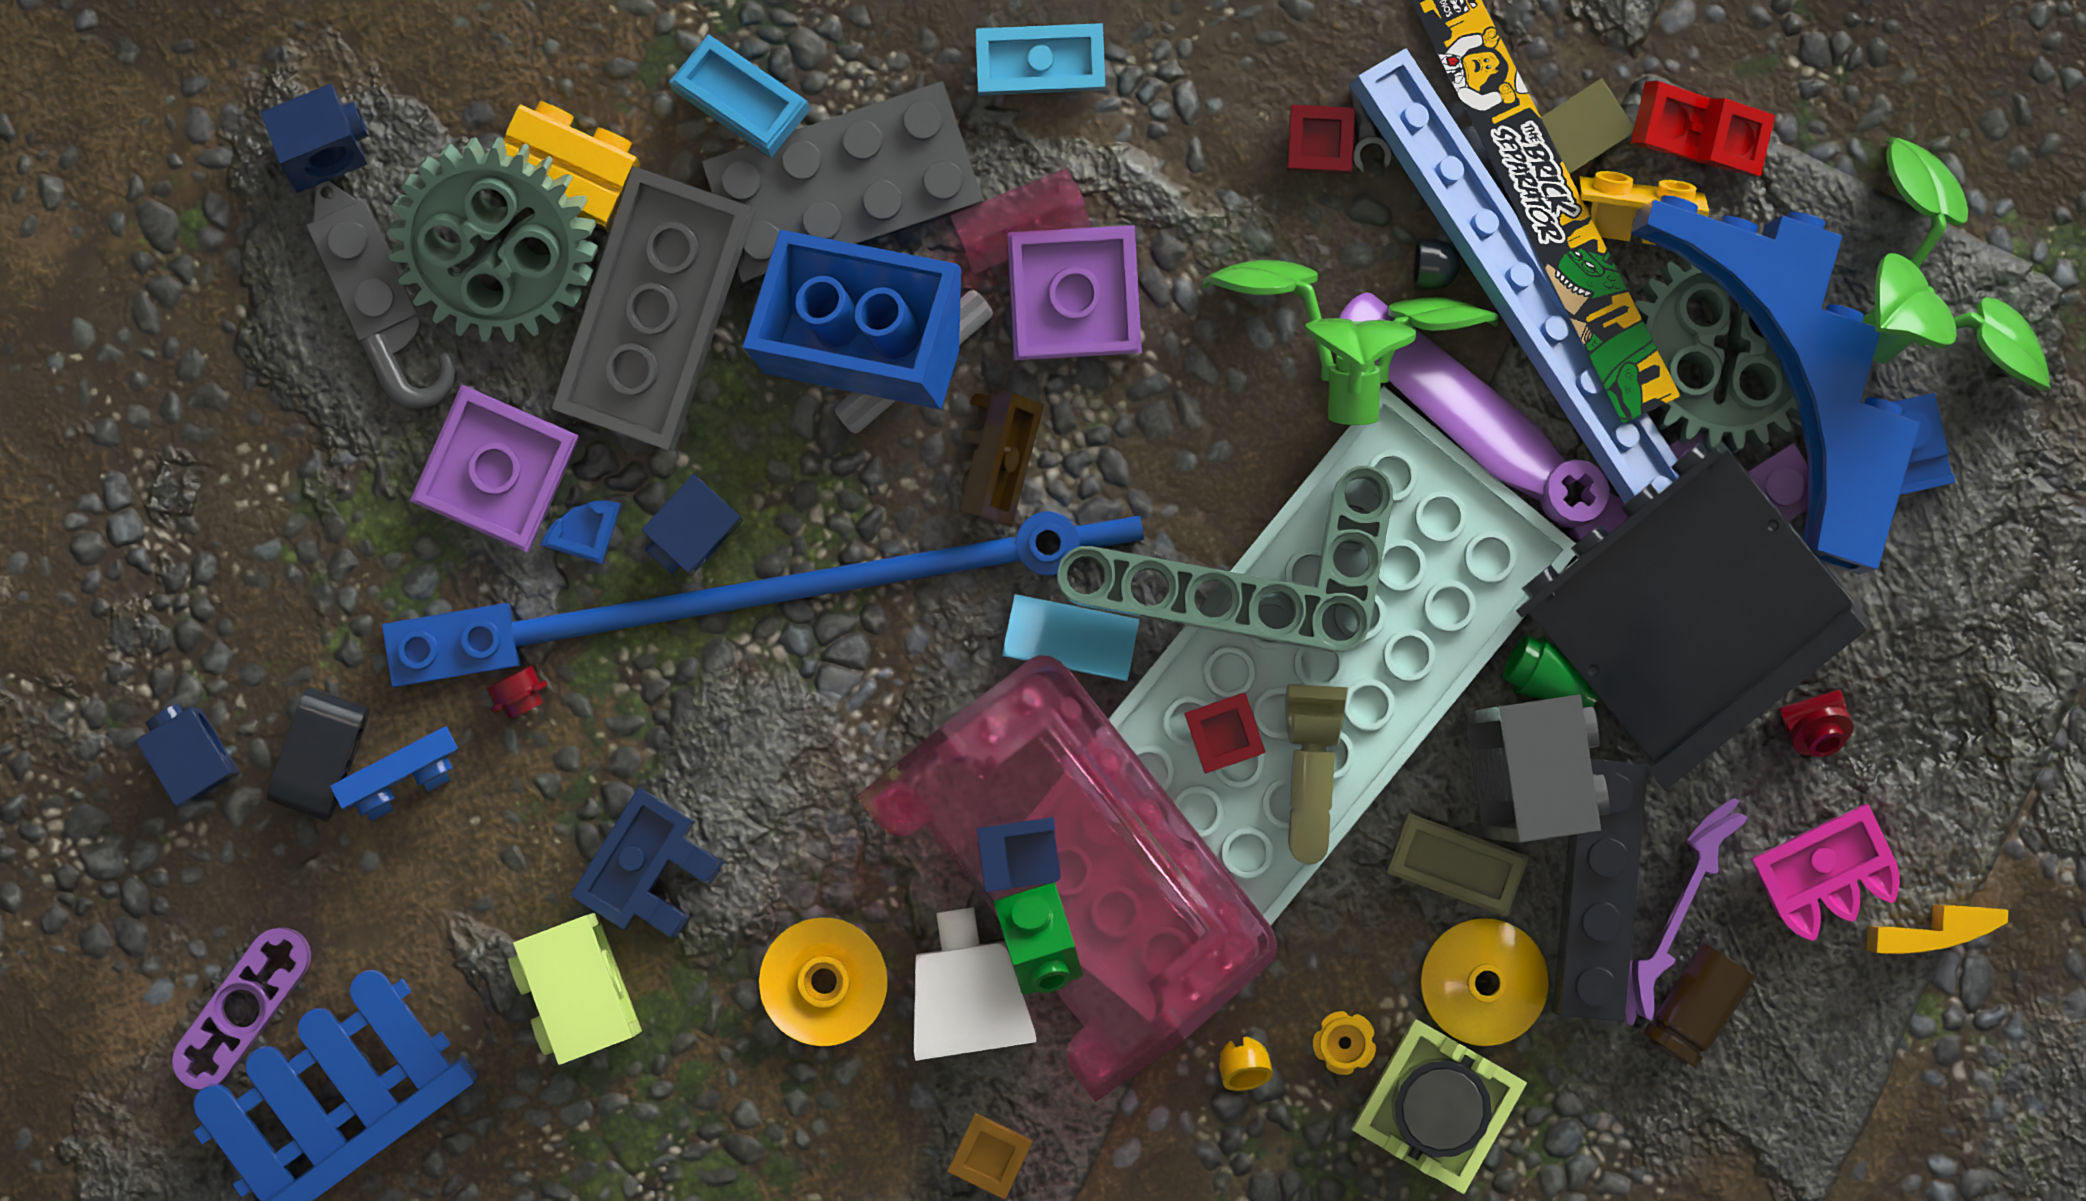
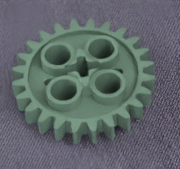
M476 137L471 138L464 149L463 157L452 144H448L440 154V163L427 156L418 168L421 176L409 175L401 187L406 195H399L392 205L391 211L400 218L393 220L387 230V235L402 242L394 247L389 258L390 261L409 264L399 277L398 282L400 285L419 284L421 289L412 303L415 306H419L432 300L438 306L432 320L436 324L445 319L449 314L457 317V335L461 336L467 330L470 323L478 324L481 340L487 342L495 327L500 326L508 342H513L520 331L522 323L533 336H536L544 325V317L557 324L566 311L563 304L572 307L576 305L582 294L578 285H586L593 273V269L585 264V262L592 261L597 252L598 245L583 239L591 235L596 223L592 219L577 218V215L582 211L587 202L586 196L569 198L566 196L565 191L573 177L567 174L553 180L548 176L553 158L550 156L543 159L536 166L528 163L530 152L529 145L527 144L522 145L515 157L506 154L503 138L496 139L489 153L483 152L481 144ZM493 189L504 196L508 206L496 207L485 200L481 190ZM531 207L535 211V214L526 217L514 225L503 243L499 240L494 241L462 272H452L450 267L469 257L474 252L481 238L486 241L492 239L524 208ZM435 226L450 227L458 234L461 243L452 244L444 241L437 234ZM535 237L542 240L548 246L550 254L540 255L532 252L526 246L524 238ZM486 273L494 276L502 284L503 290L493 291L487 289L481 284L477 274Z
M1683 259L1684 271L1670 261L1660 269L1665 284L1651 278L1642 287L1652 303L1640 300L1634 302L1680 393L1678 398L1660 406L1664 413L1659 420L1657 428L1662 431L1676 421L1682 425L1679 443L1685 445L1697 433H1702L1703 445L1708 451L1719 444L1722 437H1725L1727 446L1732 453H1737L1743 449L1746 434L1756 448H1760L1769 442L1767 426L1780 437L1792 430L1786 414L1800 420L1797 403L1775 353L1765 338L1758 336L1752 331L1749 325V315L1738 305L1727 340L1728 349L1737 351V355L1723 367L1724 350L1714 347V344L1723 338L1729 330V294L1716 281L1685 259ZM1688 299L1702 300L1710 307L1713 320L1710 327L1699 326L1689 318L1686 308ZM1679 360L1694 362L1700 368L1703 374L1701 389L1689 388L1680 381L1677 375ZM1723 367L1722 396L1724 399L1722 404H1717L1713 399L1714 389ZM1741 372H1752L1762 379L1765 386L1763 400L1750 399L1742 392L1739 384Z

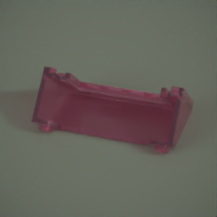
M1038 655L1028 660L938 728L856 796L874 821L890 834L906 837L926 825L997 917L994 900L1046 884L985 892L976 828L1054 817V831L1061 874L1060 880L1055 882L1083 972L1081 978L1069 981L1066 986L1056 992L1084 1026L1069 1041L1067 1059L1075 1077L1095 1102L1184 1041L1269 966L1276 957L1277 941L1275 933L1267 920L1071 671L1061 661L1051 656Z

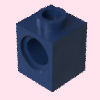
M332 83L261 112L278 162L297 193L368 164L359 142L369 137L363 117L355 101L346 105L343 104Z
M693 473L641 529L652 539L644 550L671 575L681 566L687 573L693 576L744 519Z
M178 703L147 720L145 724L150 732L136 740V743L176 807L191 804L240 773L201 708L189 707L183 711Z

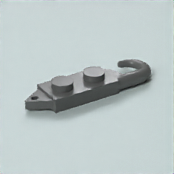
M329 180L316 186L313 222L306 226L382 389L392 401L405 408L424 409L436 405L447 396L454 383L455 367L451 355L444 352L439 356L440 375L437 381L430 387L419 389L407 382L395 354L405 349L418 334L421 325L420 315L416 306L412 303L413 300L406 285H400L398 282L401 276L395 261H390L389 255L391 252L368 202L365 199L357 201ZM326 188H332L333 195L328 199L324 198L323 191Z

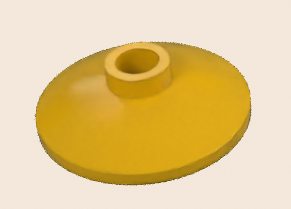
M835 918L804 920L782 932L767 950L762 961L759 976L762 1003L774 1024L791 1038L815 1046L841 1044L863 1033L880 1013L885 1001L888 984L885 962L874 941L855 925ZM819 969H829L836 976V987L829 993L817 991L812 984V977Z
M1478 918L1467 920L1445 931L1428 951L1421 972L1422 997L1432 1019L1451 1037L1471 1045L1494 1046L1519 1037L1540 1016L1548 994L1549 979L1547 966L1538 946L1518 927L1496 919ZM1483 971H1492L1498 977V988L1491 995H1481L1476 990V977Z

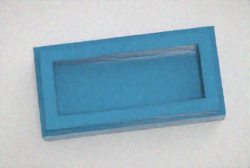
M709 34L669 81L675 93L770 158L773 157L810 111L807 100Z

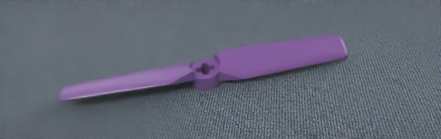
M1368 292L1353 298L1339 316V318L1352 321H1393L1396 319L1388 315V306ZM1413 328L1416 330L1415 341L1395 350L1389 366V381L1493 477L1536 500H1540L1544 513L1554 523L1561 527L1573 528L1568 533L1575 543L1580 541L1599 524L1609 533L1628 518L1621 509L1624 502L1621 498L1609 493L1610 488L1606 476L1597 466L1588 461L1577 459L1565 462L1536 423L1416 328ZM1578 481L1585 487L1581 494V498L1585 503L1579 502L1571 507L1563 500L1568 493L1563 484L1569 486Z

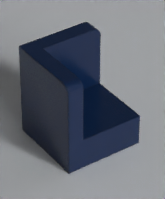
M1054 817L976 828L985 892L1048 884L1060 880L1061 874L1054 831Z

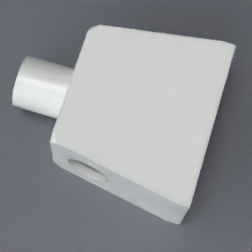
M974 907L936 913L942 950L916 955L915 1061L1036 1042L1035 1028L1024 995L1021 993L1006 941L979 943Z

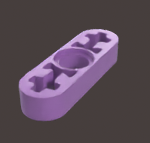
M282 927L267 930L254 940L174 1050L172 1057L173 1069L183 1084L190 1088L201 1090L210 1084H221L230 1076L307 972L311 963V950L303 935L296 930ZM287 940L294 946L289 956L296 964L292 970L285 967L279 968L269 979L267 984L276 986L279 989L272 998L262 984L244 978V974L250 967L256 976L261 975L271 961V956L265 951L266 946L269 943L279 946ZM235 990H247L254 994L259 1002L260 1012L258 1018L250 1026H236L226 1017L224 1010L227 997ZM212 1019L221 1032L240 1039V1043L234 1050L229 1041L223 1042L213 1056V1061L219 1065L217 1072L214 1073L207 1070L197 1076L191 1071L195 1060L188 1053L192 1046L197 1049L205 1048L217 1035V1032L206 1029L207 1023Z

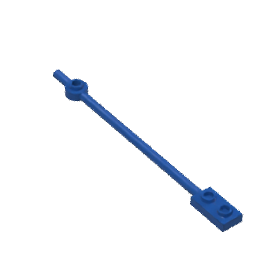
M1045 511L1029 517L1022 524L1015 537L513 622L510 603H503L382 624L392 687H401L521 666L518 653L519 646L1020 561L1035 574L1054 576L1057 575L1062 558L1070 550L1080 546L1102 548L1143 541L1144 535L1140 515L1074 526L1064 515ZM1051 531L1058 535L1061 545L1055 554L1043 555L1037 550L1035 541L1040 533Z

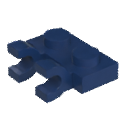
M638 787L570 896L623 930H628L637 915L669 937L674 936L678 938L691 916L653 894V888L670 861L704 883L708 882L712 884L725 862L686 839L695 821L643 788Z

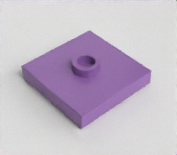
M1135 225L1006 233L1013 360L1142 353Z
M461 384L410 501L529 553L580 436Z

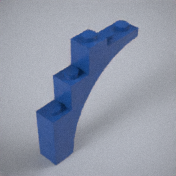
M1664 195L1661 196L1660 201L1654 199L1637 210L1631 234L1676 253L1716 281L1752 318L1782 366L1799 409L1808 454V510L1802 538L1824 564L1858 575L1878 570L1920 422L1901 416L1903 408L1896 403L1873 397L1865 398L1864 403L1860 402L1880 333L1875 331V326L1863 323L1864 314L1855 309L1835 304L1827 305L1826 310L1821 309L1843 235L1825 230L1826 222L1807 213L1795 211L1788 212L1787 217L1782 215L1765 224L1762 235L1757 234L1758 225L1751 221L1734 216H1721L1720 221L1697 214L1698 206L1695 203L1675 196Z

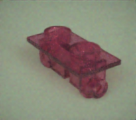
M1068 167L950 215L974 274L1007 261L1006 233L1092 227L1084 208L1085 203L1077 183L1073 181Z

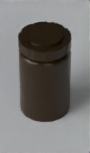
M1702 943L1655 1013V1023L1649 1022L1643 1034L1650 1039V1043L1685 1066L1689 1064L1697 1068L1703 1059L1700 1056L1701 1052H1706L1710 1049L1756 977L1721 952Z

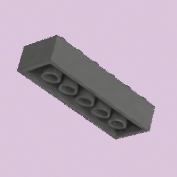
M1581 694L1464 712L1483 838L1526 842L1601 831L1599 816L1610 814L1608 790L1604 775H1596L1592 772L1589 748L1599 747V731L1595 710L1593 707L1583 708Z

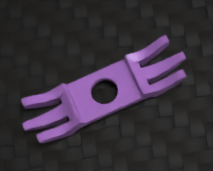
M1735 798L1711 812L1686 840L1695 854V862L1651 955L1644 960H1630L1625 1016L1627 1023L1632 1026L1636 1019V1010L1638 1015L1652 1020L1654 1015L1653 987L1655 980L1675 963V959L1667 952L1704 874L1718 873L1719 845L1727 836L1741 827L1748 818L1740 813L1728 815L1739 803V800Z

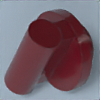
M1840 689L1778 708L1780 721L1785 732H1788L1794 749L1802 755L1815 757L1830 756L1842 749L1854 729L1853 721L1847 712V706Z

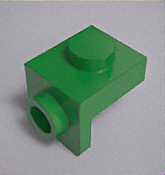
M1055 882L993 901L1022 994L1057 991L1066 986L1069 981L1083 976L1076 947Z

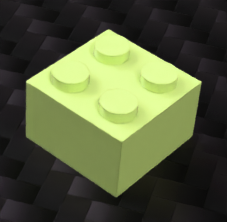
M595 912L513 942L517 955L508 959L510 969L521 995L532 992L540 1016L531 1019V1024L544 1056L554 1053L558 1065L632 1038L642 1031L598 913Z

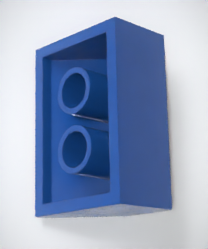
M779 230L743 349L762 372L767 375L941 410L959 353L961 268L956 263Z

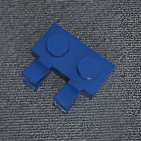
M447 726L347 776L330 787L343 812L356 807L360 816L367 814L370 822H373L394 811L390 804V801L395 799L390 789L391 787L414 777L417 785L424 784L429 793L450 782L451 780L447 772L453 767L448 758L459 753L458 747Z

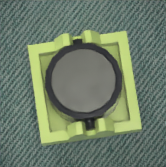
M1413 1018L1351 1130L1379 1145L1399 1159L1408 1162L1427 1175L1465 1194L1527 1082Z

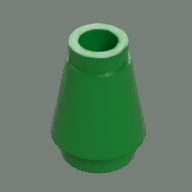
M1524 635L1511 652L1503 671V680L1514 685V693L1537 700L1581 694L1582 706L1586 708L1593 707L1599 697L1561 650L1545 636L1537 640L1529 635Z

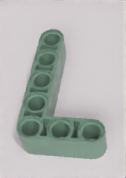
M1371 466L1354 467L1348 470L1336 482L1331 495L1315 587L1093 546L1077 547L1070 550L1062 558L1057 570V584L1061 593L1070 602L1080 606L1324 651L1344 652L1358 646L1366 638L1370 628L1393 502V488L1389 478L1381 470ZM1366 479L1377 487L1379 503L1373 512L1360 514L1353 511L1347 505L1345 489L1350 481ZM1355 542L1365 549L1368 556V565L1362 575L1347 577L1336 569L1333 563V554L1339 544ZM1081 558H1090L1097 561L1104 571L1102 587L1091 594L1076 592L1067 580L1069 567ZM1143 570H1154L1165 578L1168 592L1161 603L1154 606H1146L1140 604L1133 597L1131 581L1137 573ZM1215 581L1222 584L1228 590L1231 604L1224 615L1210 618L1203 615L1197 609L1194 603V595L1201 584ZM1279 593L1291 601L1294 616L1287 627L1272 629L1260 620L1258 605L1260 600L1267 594ZM1343 605L1354 613L1357 627L1354 634L1348 640L1336 641L1324 632L1322 616L1329 606Z

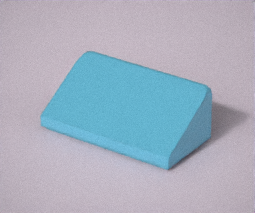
M1015 594L1002 657L1127 682L1140 619Z

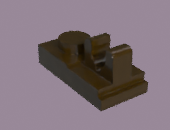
M1002 390L1001 396L977 393L972 396L970 404L986 410L987 417L982 430L963 429L962 439L965 442L979 447L978 450L975 449L971 467L963 478V497L959 512L991 523L1012 527L1044 404Z

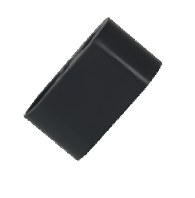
M308 686L299 701L271 778L267 801L329 822L338 805V801L330 786L349 775L366 728L370 708Z

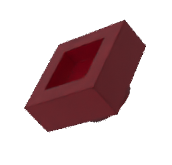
M1291 104L1287 171L1351 174L1355 108Z
M1245 692L1184 713L1204 774L1266 753Z

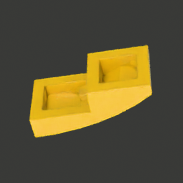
M1933 904L1931 930L1868 926L1866 951L1881 954L1920 953L1966 943L2008 923V910Z

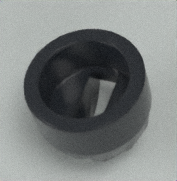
M1417 239L1413 264V283L1415 289H1441L1447 287L1455 280L1459 273L1461 262L1458 252L1450 243L1439 239Z

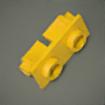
M1600 171L1595 174V178L1579 176L1578 184L1581 200L1589 201V204H1585L1601 238L1630 241L1633 220L1636 217L1637 210L1654 199L1660 201L1661 196L1664 195L1691 201L1698 206L1697 214L1706 217L1709 215L1705 193L1696 192L1697 188L1694 185L1683 181L1661 180L1658 183V187L1634 184L1632 177L1618 172ZM1642 239V243L1656 245L1645 239Z

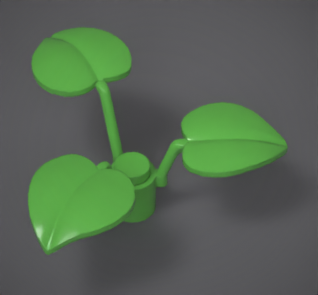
M1891 136L1886 141L1889 144L1886 151V159L1892 181L1898 192L1915 210L1930 217L1931 229L1910 260L1899 254L1890 253L1879 263L1875 282V308L1867 313L1863 319V323L1875 326V331L1880 333L1873 360L1886 364L1914 341L1920 346L1928 345L1935 348H1947L1955 342L1957 329L1970 327L1977 330V340L1981 349L2000 368L2043 392L2048 391L2051 388L2049 384L2050 378L2042 347L2027 321L2016 310L1998 299L1986 297L1977 304V313L1968 312L1953 318L1945 302L1935 294L1931 286H1928L1919 267L1946 230V222L1960 227L1967 221V202L1960 184L1938 158L1914 143Z
M1254 260L1235 264L1205 277L1202 284L1203 289L1214 284L1245 294L1274 295L1291 292L1301 297L1305 302L1310 320L1305 325V333L1316 342L1322 364L1321 380L1329 381L1328 419L1345 425H1368L1379 421L1381 383L1389 382V366L1395 350L1415 341L1416 330L1413 328L1437 331L1458 329L1483 322H1488L1496 327L1499 323V314L1478 308L1460 300L1444 297H1418L1395 302L1388 307V315L1396 318L1393 321H1352L1342 318L1322 319L1314 289L1310 285V283L1318 281V273L1303 265L1281 260ZM1331 351L1337 354L1336 364L1333 362Z

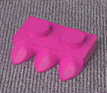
M1869 804L1860 805L1750 858L1776 915L1781 917L1793 932L1811 941L1817 939L1821 923L1817 899L1820 898L1825 906L1835 915L1853 922L1857 918L1860 907V890L1857 880L1860 879L1873 895L1890 903L1896 901L1899 891L1900 879L1896 860Z

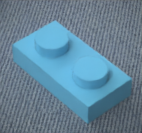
M1103 23L976 29L978 95L1105 90Z

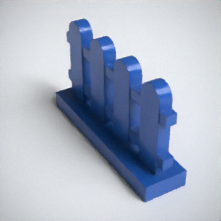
M366 970L361 972L354 978L350 987L351 998L359 1009L353 1015L340 1023L335 1015L325 1008L309 1010L302 1016L298 1024L299 1037L307 1048L290 1061L286 1059L279 1049L273 1046L257 1048L250 1054L246 1062L247 1075L255 1086L238 1099L235 1098L227 1087L221 1084L207 1085L198 1092L194 1099V1111L202 1125L195 1129L193 1133L202 1145L212 1137L242 1176L232 1184L241 1197L252 1190L259 1201H313L475 1082L478 1074L464 1055L450 1064L441 1052L450 1046V1041L442 1031L431 1038L402 998L411 993L412 990L403 978L392 985L387 977L379 971ZM368 1023L398 1061L397 1064L380 1076L350 1037ZM316 1061L346 1100L328 1114L298 1075ZM409 1076L418 1089L398 1102L389 1089ZM264 1099L294 1138L277 1152H275L246 1113ZM357 1114L365 1128L346 1140L338 1127ZM304 1152L313 1166L295 1178L286 1165Z

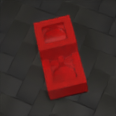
M1645 81L1630 143L1704 165L1750 176H1761L1775 115L1727 98H1709L1662 81Z

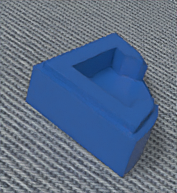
M601 500L588 502L572 508L550 526L541 546L604 565L622 504Z

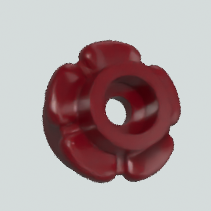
M532 665L501 679L486 688L494 703V706L489 708L490 711L496 713L504 709L510 720L543 703L538 691L548 685L547 681L539 680Z

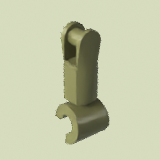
M1288 684L1286 688L1285 714L1289 742L1302 745L1301 749H1293L1290 796L1292 809L1290 810L1288 844L1294 858L1308 865L1321 861L1327 854L1329 847V810L1332 809L1335 752L1327 751V746H1339L1348 687Z

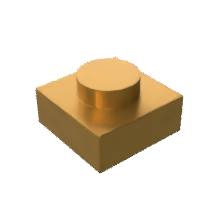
M975 1112L947 1172L1006 1199L1033 1140Z

